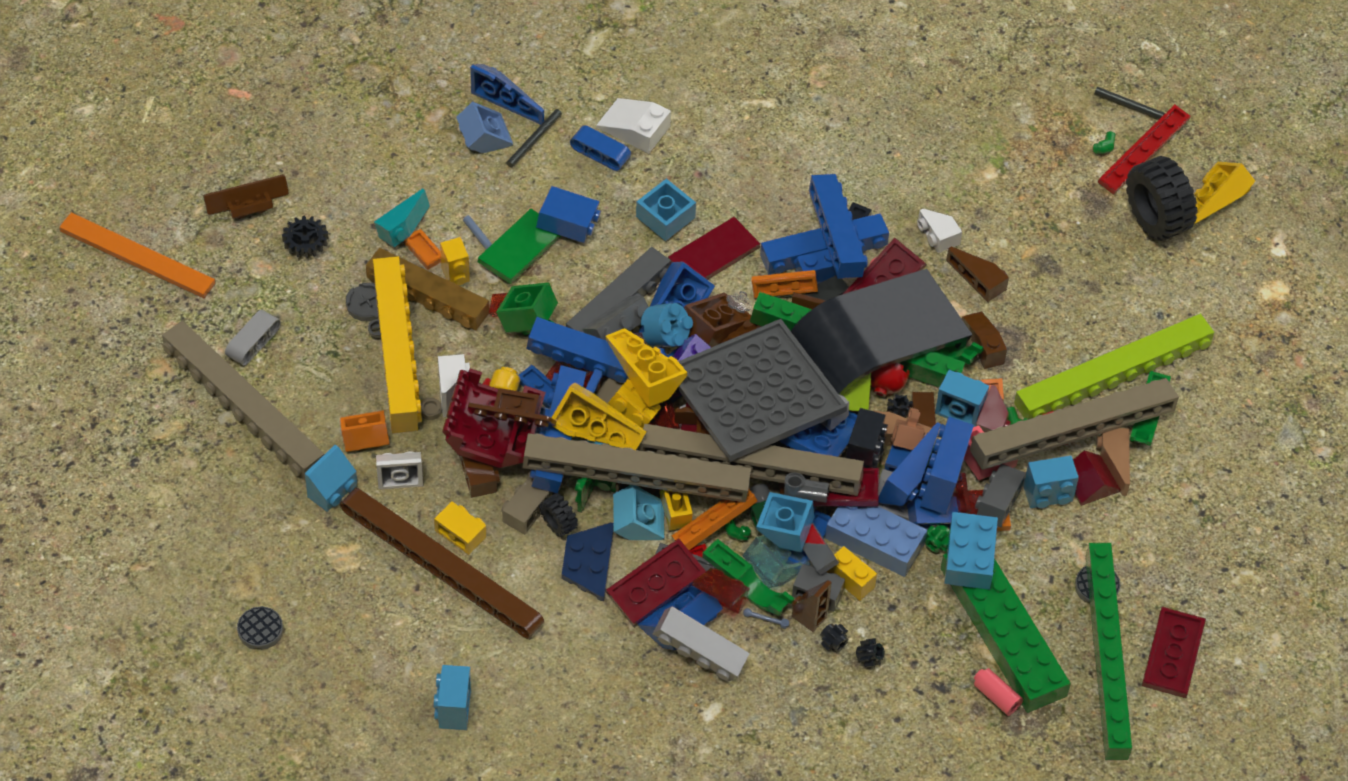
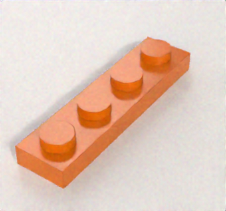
M749 489L746 502L723 499L674 533L672 538L674 541L679 538L687 549L690 550L758 501Z

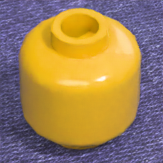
M501 367V369L494 371L489 386L497 389L517 391L520 377L517 375L516 370L509 367Z

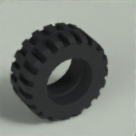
M1158 156L1132 167L1126 179V193L1129 197L1128 202L1132 207V213L1136 216L1138 224L1143 227V231L1148 233L1151 238L1163 241L1190 230L1197 219V201L1193 194V187L1190 186L1188 177L1185 176L1184 170L1178 166V163L1169 157Z

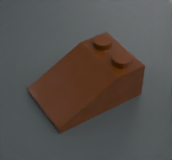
M725 292L684 306L688 316L693 320V326L690 328L688 337L696 334L711 348L721 344V341L727 338L731 332L736 331L745 321L751 318V314Z

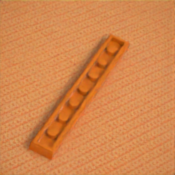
M72 212L59 227L60 232L199 297L205 298L216 284L214 278Z

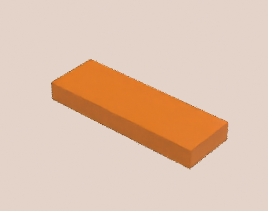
M815 270L752 277L754 298L758 297L759 292L771 296L792 295L793 292L799 294L818 292Z

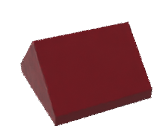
M1084 450L1073 459L1079 477L1075 497L1081 506L1121 491L1101 455Z

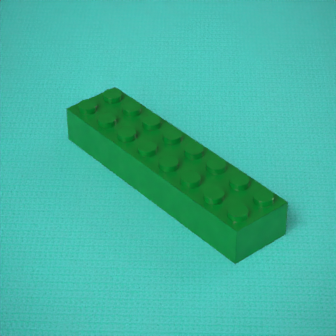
M947 553L943 555L940 568L944 576L946 571ZM995 558L990 590L950 585L1011 688L1023 698L1022 706L1026 713H1030L1068 696L1071 685L1069 679Z

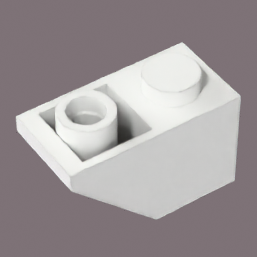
M927 209L919 211L917 225L926 234L930 246H934L938 253L947 250L951 246L960 245L962 231L952 216Z

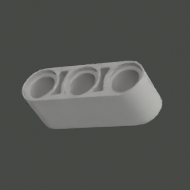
M262 309L259 310L228 343L225 355L243 366L247 365L276 334L281 325L280 319Z

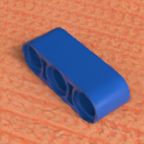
M586 125L581 126L570 140V145L574 150L615 171H619L631 157V151L627 146Z

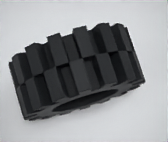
M555 493L541 502L539 509L541 510V515L544 516V521L548 523L547 526L551 527V531L556 533L557 536L563 537L577 528L578 519L575 518L576 514L572 511L573 508L568 505L569 502L564 500L562 495L560 496V494Z

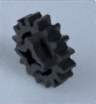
M304 215L302 220L295 217L294 223L287 222L288 228H283L282 241L284 242V248L289 249V254L296 252L298 258L301 254H304L305 258H308L309 254L315 257L317 250L323 252V246L328 245V231L326 225H322L320 219L315 222L314 216L306 219Z

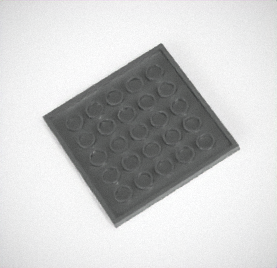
M781 319L678 361L687 371V377L677 389L729 461H733L847 412L845 402Z

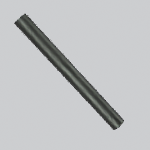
M1097 87L1094 93L1157 119H1160L1165 114L1162 111Z
M555 109L506 162L509 167L512 168L562 115L561 111Z

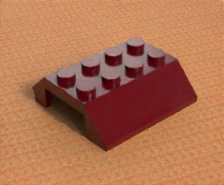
M471 368L468 372L460 370L456 381L457 385L451 398L452 402H450L447 412V419H445L442 429L443 434L446 436V442L457 455L495 467L503 468L523 463L528 433L535 434V423L520 424L511 418H507V421H502L494 418V415L487 414V417L475 415L474 411L468 407L469 402L494 407L498 389L479 383L482 372ZM524 386L522 392L536 394L542 397L538 414L540 415L545 392L535 388Z

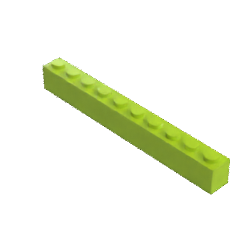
M1200 313L1016 391L1014 405L1023 418L1032 419L1050 411L1063 409L1071 404H1078L1087 397H1094L1101 391L1108 388L1113 389L1122 382L1132 381L1143 373H1150V371H1154L1157 367L1169 365L1178 358L1188 357L1192 352L1208 348L1212 343L1215 332Z

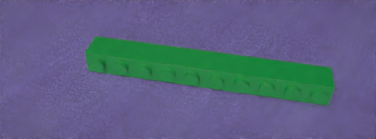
M759 292L750 322L759 326H765L781 319L791 331L795 324L812 309ZM933 351L899 362V364L904 366L903 371H910V378L940 388L948 370L962 373L965 362Z
M1089 543L1085 559L1105 760H1128L1132 751L1112 543Z

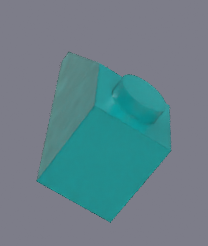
M422 188L374 221L380 239L396 247L411 236L430 207L425 189Z

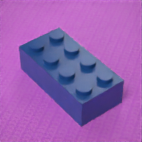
M948 417L946 425L941 424L937 436L941 439H936L932 451L934 453H932L928 467L931 468H927L923 480L927 484L922 483L918 495L923 497L920 504L921 507L946 514L974 427L973 424L952 417Z

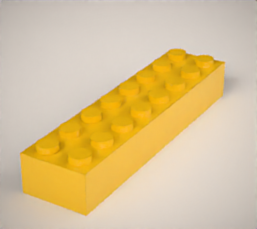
M399 256L373 259L392 434L418 431V423L422 422L421 402L416 374V360L414 358L404 264L400 265Z

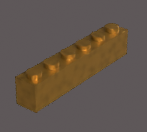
M379 247L366 264L367 278L375 283L373 259L398 256ZM399 257L400 265L404 264L408 300L416 301L425 308L442 314L447 319H453L462 326L477 331L490 313L488 299Z

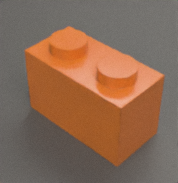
M384 410L340 418L346 452L390 444Z

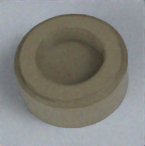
M426 398L421 402V416L424 419L435 420L440 417L442 405L439 400Z

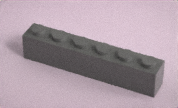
M649 248L566 323V327L584 333V327L627 297L645 296L648 293H652L671 265V260L655 248Z

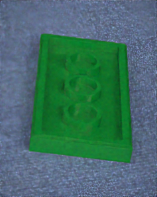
M530 208L478 257L477 262L511 284L549 249L561 235L536 228L539 213Z

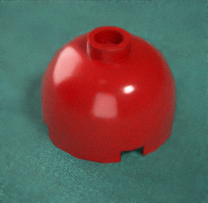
M899 363L878 369L871 373L870 387L874 389L876 395L886 397L887 394H896L905 387L910 371H903L904 366Z

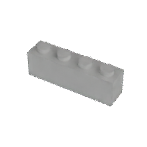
M673 606L664 610L653 632V635L657 636L661 643L672 645L677 648L679 654L695 659L699 666L705 669L710 668L716 672L719 678L726 681L738 677L749 655L747 651Z

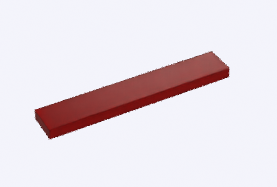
M1174 104L1099 178L1098 183L1114 195L1126 183L1127 175L1132 167L1148 161L1189 121L1191 116Z

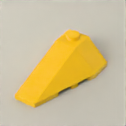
M1218 161L1202 180L1204 183L1203 187L1197 189L1194 193L1198 211L1195 224L1250 191L1251 186L1256 181L1242 163Z
M624 328L605 336L606 341L637 393L649 407L668 400L687 377V371L677 359L672 356L667 357L663 355L659 348L648 346L642 338Z
M577 383L570 385L552 416V419L556 421V426L553 427L568 436L585 438L619 448L637 450L647 433L643 428Z

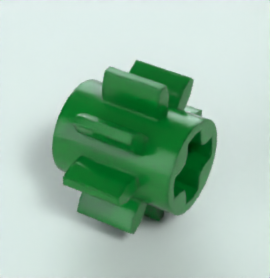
M931 525L927 530L925 545L933 552H939L940 550L946 552L948 549L949 529L943 525H939L936 528Z

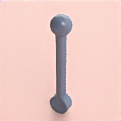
M749 608L743 611L745 617L752 616L779 624L783 629L789 627L788 619H775L752 612Z

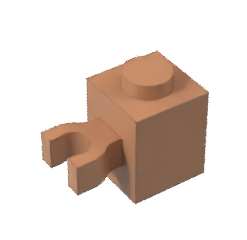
M910 407L907 421L896 420L891 437L893 445L913 450L927 433H924L923 426L917 424L920 417L918 409Z

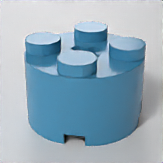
M677 303L657 304L648 307L644 311L641 325H644L645 332H642L645 341L652 347L682 346L684 340L688 338L690 328L693 326V320L688 316L686 310Z

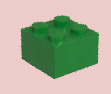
M549 282L512 286L496 313L506 333H519L532 330L537 317L549 320L558 301Z

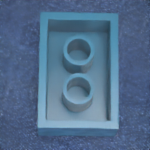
M952 512L944 584L990 590L993 577L998 517Z

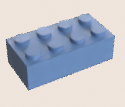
M838 506L827 524L825 539L841 547L845 546L848 550L905 577L925 545L927 529L879 506Z

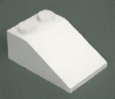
M617 98L598 122L596 128L649 154L669 129L671 111L654 102Z

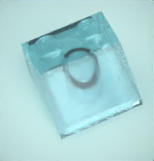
M765 536L756 537L742 555L753 566L754 571L759 575L762 582L769 588L783 586L798 575L802 564L810 566V562L801 552L779 548ZM791 557L799 561V563H794L788 559Z

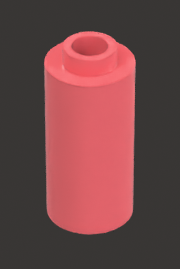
M981 669L974 676V686L1007 716L1012 715L1022 704L1023 698L991 669Z

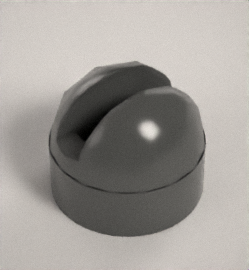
M379 319L372 320L368 325V332L371 337L380 338V331L373 332L380 329Z

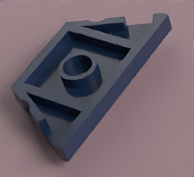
M612 522L568 535L566 539L562 579L570 584H575L584 592L589 591L593 593L600 601H604L614 531V523Z

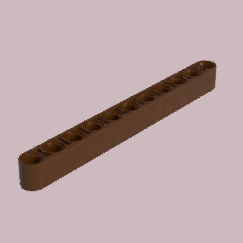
M354 488L340 502V508L349 517L522 637L529 639L544 623V618L534 608L361 489Z

